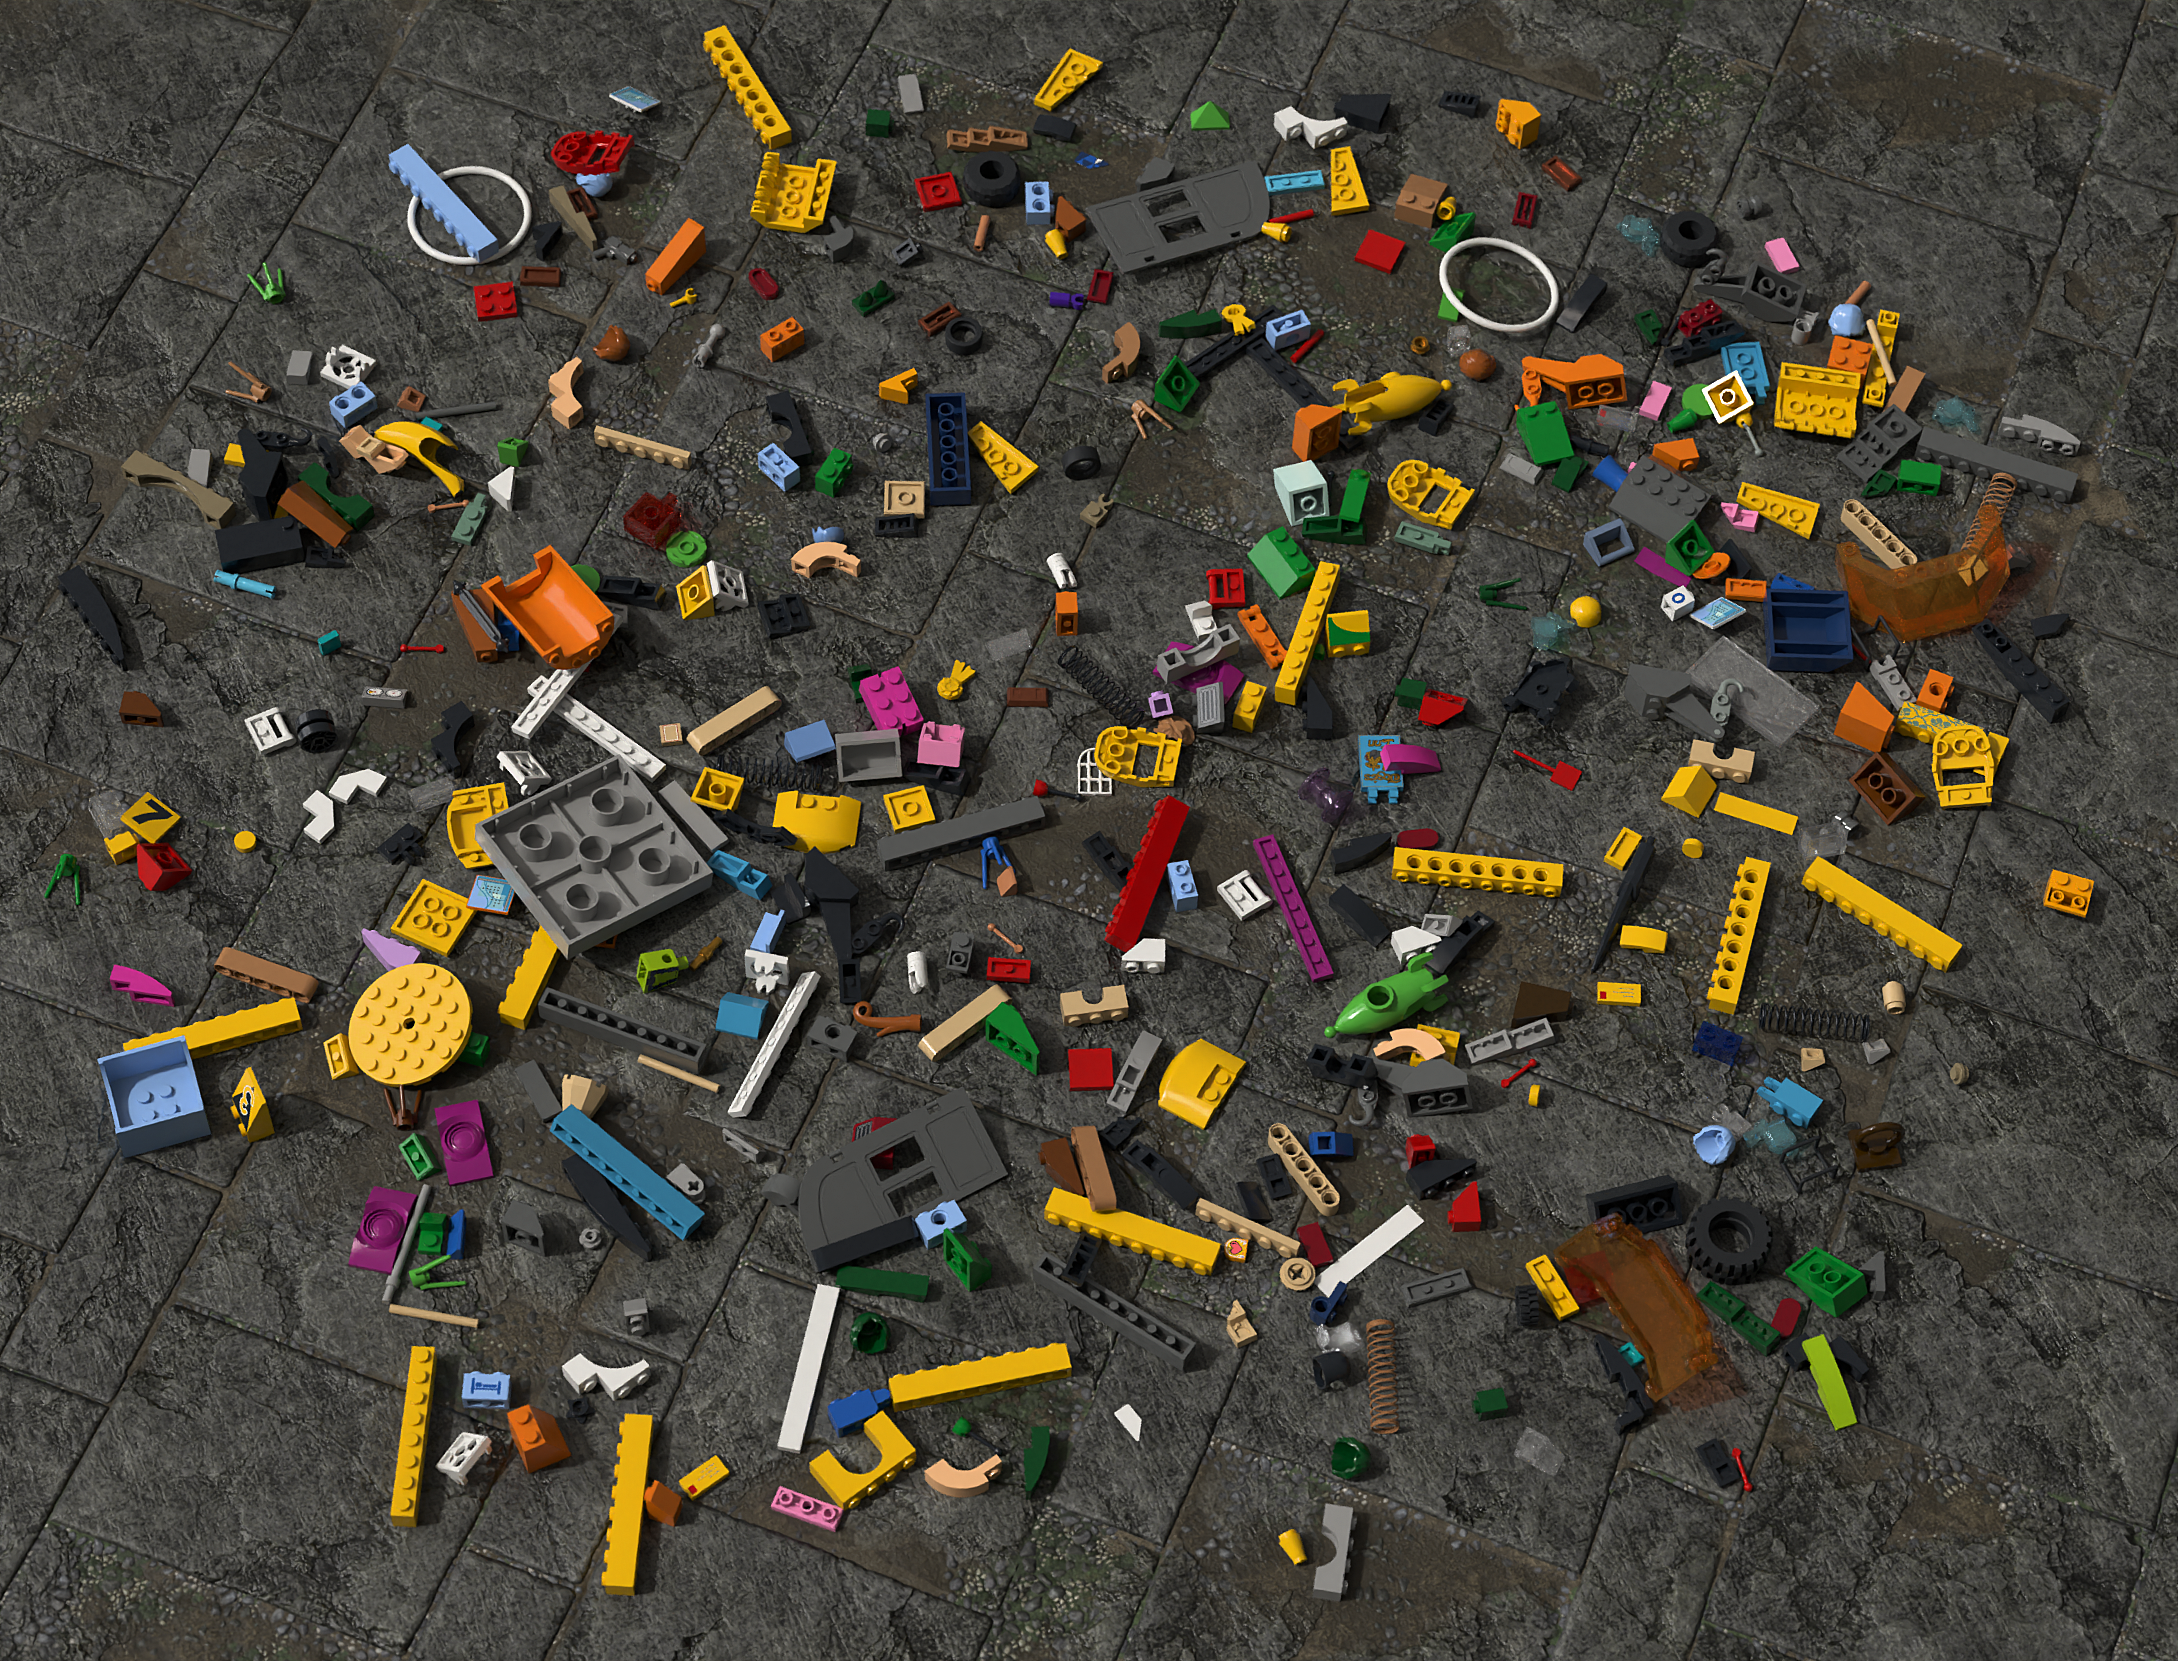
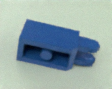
M881 1388V1390H876L872 1393L870 1389L858 1390L852 1393L850 1397L836 1399L827 1406L828 1417L838 1437L840 1438L864 1428L865 1422L878 1414V1411L888 1407L891 1404L890 1391L887 1388Z

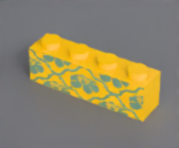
M1904 701L1894 731L1933 745L1936 735L1947 727L1975 725Z

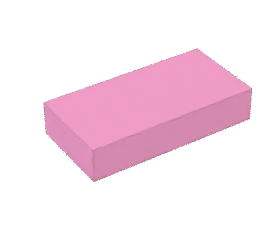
M1784 237L1766 242L1765 249L1779 272L1786 275L1799 270V265Z
M1653 381L1640 408L1639 415L1657 421L1671 393L1672 387Z

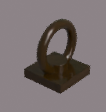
M1881 1122L1863 1129L1849 1130L1848 1138L1858 1173L1901 1167L1902 1161L1897 1147V1143L1905 1136V1128L1901 1124Z

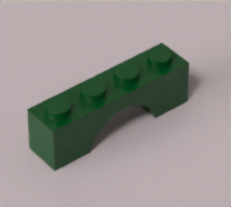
M317 463L311 464L297 477L298 482L303 480L356 531H359L375 517L373 505L359 494L351 497H339L329 491L331 486L329 472Z

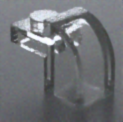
M1346 1322L1333 1330L1323 1324L1315 1328L1318 1335L1316 1340L1322 1348L1323 1354L1338 1350L1345 1355H1349L1365 1347L1358 1327L1350 1322Z

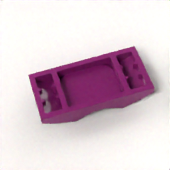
M1171 642L1165 652L1173 648L1187 651L1195 647L1179 642ZM1220 660L1171 683L1196 693V689L1199 687L1223 682L1224 707H1226L1242 682L1244 674L1225 660ZM1156 665L1152 674L1159 678H1162V676L1157 670Z
M478 1099L434 1108L450 1187L494 1178Z
M377 1186L373 1187L365 1204L360 1227L354 1238L348 1263L350 1267L388 1275L392 1274L417 1200L416 1194Z

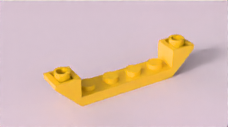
M1880 310L1876 328L1890 363L1900 313ZM1873 343L1862 402L1868 405L1883 407L1887 378Z

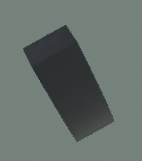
M1591 273L1571 298L1556 324L1573 333L1594 310V306L1599 299L1606 293L1608 283Z
M604 576L598 589L600 595L637 607L658 610L661 609L667 595L661 583H643L640 577Z
M907 759L902 771L903 778L938 791L965 795L971 781L967 769L917 763L918 759Z
M1391 832L1350 839L1349 847L1333 849L1330 862L1334 875L1359 868L1380 856L1391 845Z
M1345 884L1329 897L1328 906L1344 918V923L1375 948L1390 935V932L1376 914Z

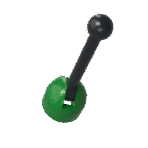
M961 1417L952 1430L953 1433L961 1437L970 1435L993 1450L995 1455L1001 1456L1003 1454L1002 1448H996L972 1432L971 1423L967 1419Z

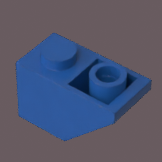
M1340 1132L1311 1133L1309 1135V1156H1353L1352 1134Z

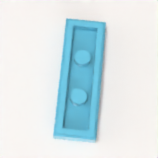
M1321 170L1265 177L1269 196L1325 188Z

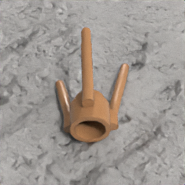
M229 362L231 367L254 384L250 390L253 396L231 390H226L227 394L250 399L256 403L259 400L266 401L272 392L271 387L262 383L251 373H246L234 363Z
M1143 399L1137 400L1132 405L1131 410L1134 414L1131 417L1136 421L1145 440L1147 435L1139 419L1146 420L1152 415L1170 430L1174 429L1173 426L1153 411Z

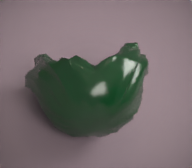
M868 1312L859 1315L855 1319L849 1337L853 1349L860 1353L874 1354L887 1349L891 1332L881 1315Z
M1338 1437L1331 1456L1333 1475L1341 1477L1343 1480H1349L1365 1474L1371 1462L1369 1448L1354 1437Z

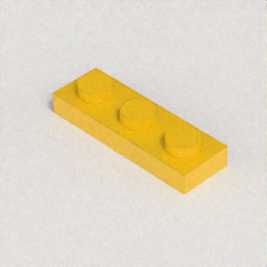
M1546 1254L1526 1263V1269L1559 1321L1579 1312L1577 1303Z

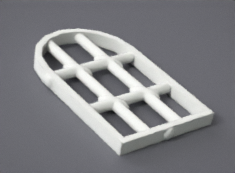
M1095 748L1083 751L1079 756L1077 764L1078 793H1081L1083 796H1112L1111 778H1103L1100 770L1099 778H1092L1091 766H1097L1096 763L1091 761V752H1095ZM1087 754V763H1080L1082 757ZM1080 766H1086L1087 778H1080ZM1080 781H1086L1087 792H1080ZM1091 781H1098L1099 792H1091ZM1102 781H1109V792H1102Z

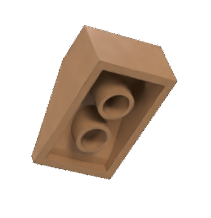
M1411 174L1396 202L1394 218L1431 229L1437 214V206L1442 202L1448 184Z

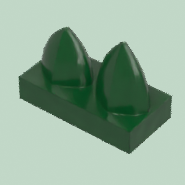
M879 280L876 286L868 291H864L860 296L853 299L852 306L865 317L895 299V293L888 287L886 281Z

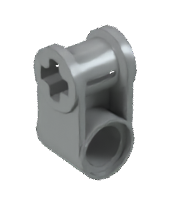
M1800 307L1791 336L1795 344L1804 345L1808 342L1819 316L1818 312L1812 313Z
M679 1164L665 1177L668 1184L681 1192L694 1205L701 1204L705 1200L706 1194L702 1180L693 1174L685 1164Z

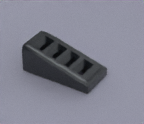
M1444 91L1438 107L1474 118L1480 105L1481 96Z
M1437 397L1420 417L1418 429L1435 436L1455 408V405Z
M915 513L875 518V536L918 537V519ZM883 524H886V530H883Z

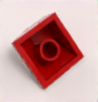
M1427 689L1423 696L1418 720H1421L1423 724L1428 726L1438 725L1461 712L1468 699Z
M169 843L137 845L138 877L148 890L165 891L191 874L192 869Z

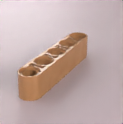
M229 947L223 948L214 964V969L220 974L288 998H295V1000L303 1003L310 1002L319 985V982L310 975Z
M1095 1126L1072 1127L1071 1141L1091 1210L1093 1212L1115 1210L1116 1195Z

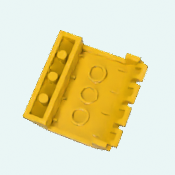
M1782 362L1776 394L1774 426L1783 429H1797V431L1854 438L1857 422L1855 420L1856 400L1860 387L1861 373Z

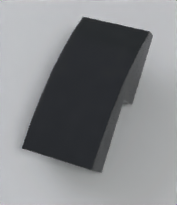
M1039 114L1033 131L1035 134L1052 135L1054 140L1071 141L1077 124L1063 118Z

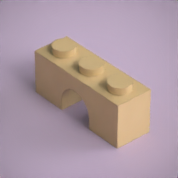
M1693 739L1687 767L1702 766L1708 775L1715 778L1734 780L1737 783L1749 782L1755 752L1734 748L1731 758L1719 759L1713 753L1714 743Z
M1124 985L1104 987L1102 1001L1097 1004L1087 1003L1083 999L1082 991L1060 993V1008L1064 1026L1076 1027L1085 1023L1097 1024L1106 1020L1119 1021L1123 1018H1128V1003Z

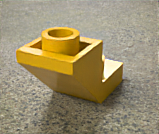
M1989 732L1988 740L1994 761V778L2010 739ZM1984 767L1974 768L1973 772L1985 776Z

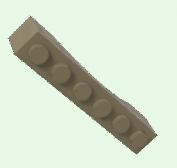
M135 450L121 466L124 479L139 487H164L184 494L198 506L203 514L205 523L216 529H224L236 515L234 503L231 499L218 495L211 488L203 487L194 479L190 480L180 471L168 468L165 463L155 461L146 453L142 454Z

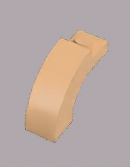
M819 542L808 545L798 551L791 559L792 571L809 579L814 572L825 567L837 568L855 577H858L861 572V560L854 555L847 554L846 545L835 542Z
M1406 1028L1390 1032L1392 1041H1383L1378 1044V1047L1373 1049L1377 1058L1385 1061L1405 1052L1417 1053L1424 1057L1426 1061L1430 1059H1449L1443 1046L1436 1038L1418 1029Z
M996 1454L977 1468L962 1471L951 1467L942 1459L925 1470V1481L938 1492L948 1496L959 1498L976 1496L989 1490L988 1479L993 1480L1001 1473L1002 1460Z

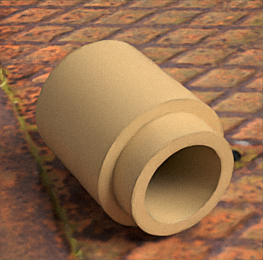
M1896 981L1886 983L1882 988L1884 1008L1891 1015L1903 1013L1906 1007L1903 985Z

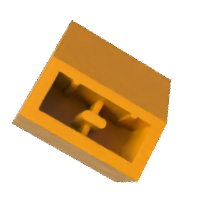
M1500 100L1496 120L1497 129L1519 150L1537 140L1541 114L1528 102Z
M2053 869L2047 882L2043 904L2049 908L2086 917L2094 881Z

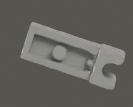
M1886 655L1883 666L1877 660L1871 663L1870 672L1875 680L1879 681L1899 712L1904 701L1916 704L1917 699L1897 670V665L1892 657Z

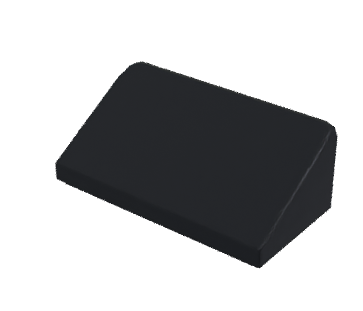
M1728 539L1718 551V553H1725L1730 557V565L1726 571L1732 579L1749 580L1752 571L1751 565L1734 541Z
M1256 1181L1237 1182L1235 1190L1246 1218L1258 1224L1271 1221Z

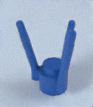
M996 837L986 838L982 842L984 849L980 852L982 856L983 889H987V857L996 859L1001 866L1003 865L1001 855L1007 867L1012 866L1004 852L1003 846H1000L999 840Z

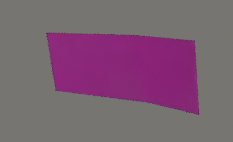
M1645 546L1634 561L1651 573L1679 587L1684 586L1686 588L1693 577L1692 574L1687 576L1665 563L1664 558Z

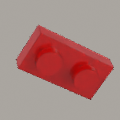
M988 957L987 980L1029 983L1031 960Z

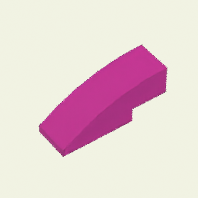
M1387 744L1380 753L1385 771L1401 770L1402 774L1441 770L1436 752L1428 748L1405 744Z
M119 965L113 966L110 976L113 990L129 992L132 1001L174 1007L175 1001L172 992L163 984L140 971Z

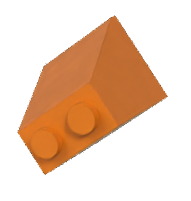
M1856 681L1840 712L1834 735L1872 752H1881L1883 747H1888L1891 740V735L1895 728L1892 725L1894 716L1861 683Z
M529 1404L507 1413L511 1436L528 1474L571 1456L553 1415Z

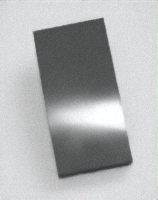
M1893 404L1871 421L1867 428L1853 439L1851 444L1839 452L1837 458L1867 483L1876 475L1879 469L1882 470L1922 432L1923 428Z

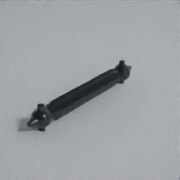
M454 580V591L452 593L460 595L461 601L489 638L497 643L496 651L509 653L510 640L508 638L503 639V635L471 592L466 590L465 585L467 583Z

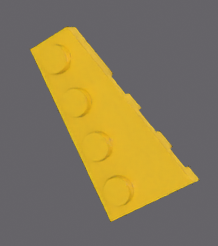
M1069 48L1035 97L1034 105L1052 111L1103 67V62Z
M1350 146L1331 149V216L1369 210V203Z
M980 421L967 432L969 441L1010 494L1038 472L1039 466Z
M1742 482L1736 501L1753 511H1758L1760 515L1807 539L1810 538L1820 506L1818 503Z

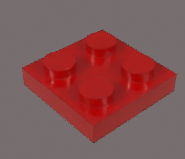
M513 282L474 286L478 322L518 317Z

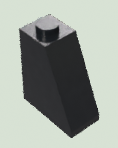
M1342 95L1340 101H1336L1333 108L1335 120L1344 117L1348 122L1347 125L1378 134L1389 111L1392 95Z

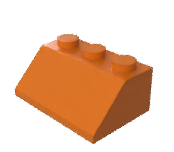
M1311 404L1297 411L1292 449L1303 462L1314 461L1338 447L1342 410Z

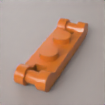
M1255 604L1246 611L1244 609L1238 611L1239 620L1269 667L1273 669L1278 667V664L1284 663L1287 651L1283 648L1265 620L1259 606ZM1250 617H1254L1255 620L1250 621L1249 618H1250Z

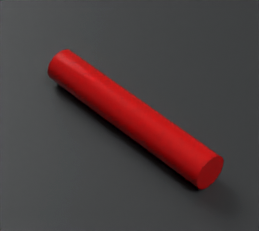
M1313 209L1269 219V223L1285 224L1313 217L1314 212Z
M1318 329L1290 357L1291 361L1296 363L1325 334L1324 331Z

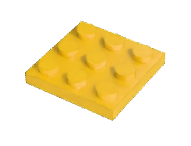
M422 879L392 925L391 933L448 957L478 910L466 908L468 898Z

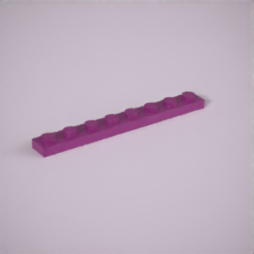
M1274 835L1253 840V846L1312 982L1316 983L1333 978V970Z

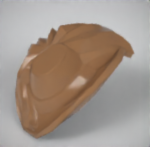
M1162 716L1158 720V728L1153 729L1156 733L1166 734V739L1172 738L1178 741V738H1180L1185 745H1191L1195 740L1191 724L1179 716Z

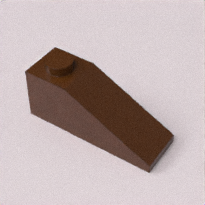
M1066 1137L1041 1143L1040 1152L1037 1153L1040 1165H1044L1046 1172L1065 1191L1085 1197Z

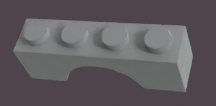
M1231 624L1212 631L1203 643L1193 649L1180 651L1177 648H1173L1158 655L1157 670L1166 684L1238 653L1240 638Z
M1326 1504L1321 1534L1333 1542L1337 1554L1327 1565L1317 1567L1312 1598L1340 1602L1341 1594H1346L1348 1581L1343 1580L1344 1572L1349 1573L1351 1560L1346 1559L1347 1551L1352 1552L1353 1538L1349 1537L1350 1530H1355L1356 1516H1352V1507Z

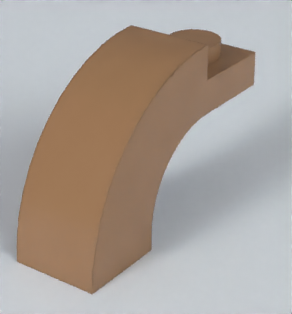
M1130 322L1115 332L1114 344L1120 349L1121 353L1103 367L1102 380L1107 384L1112 380L1118 379L1121 374L1128 378L1138 365L1140 339L1138 332Z

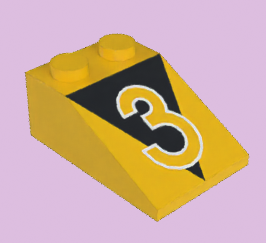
M249 1067L246 1069L232 1096L234 1106L230 1108L234 1118H239L241 1121L238 1127L242 1137L247 1136L251 1143L275 1132L267 1103L252 1068Z

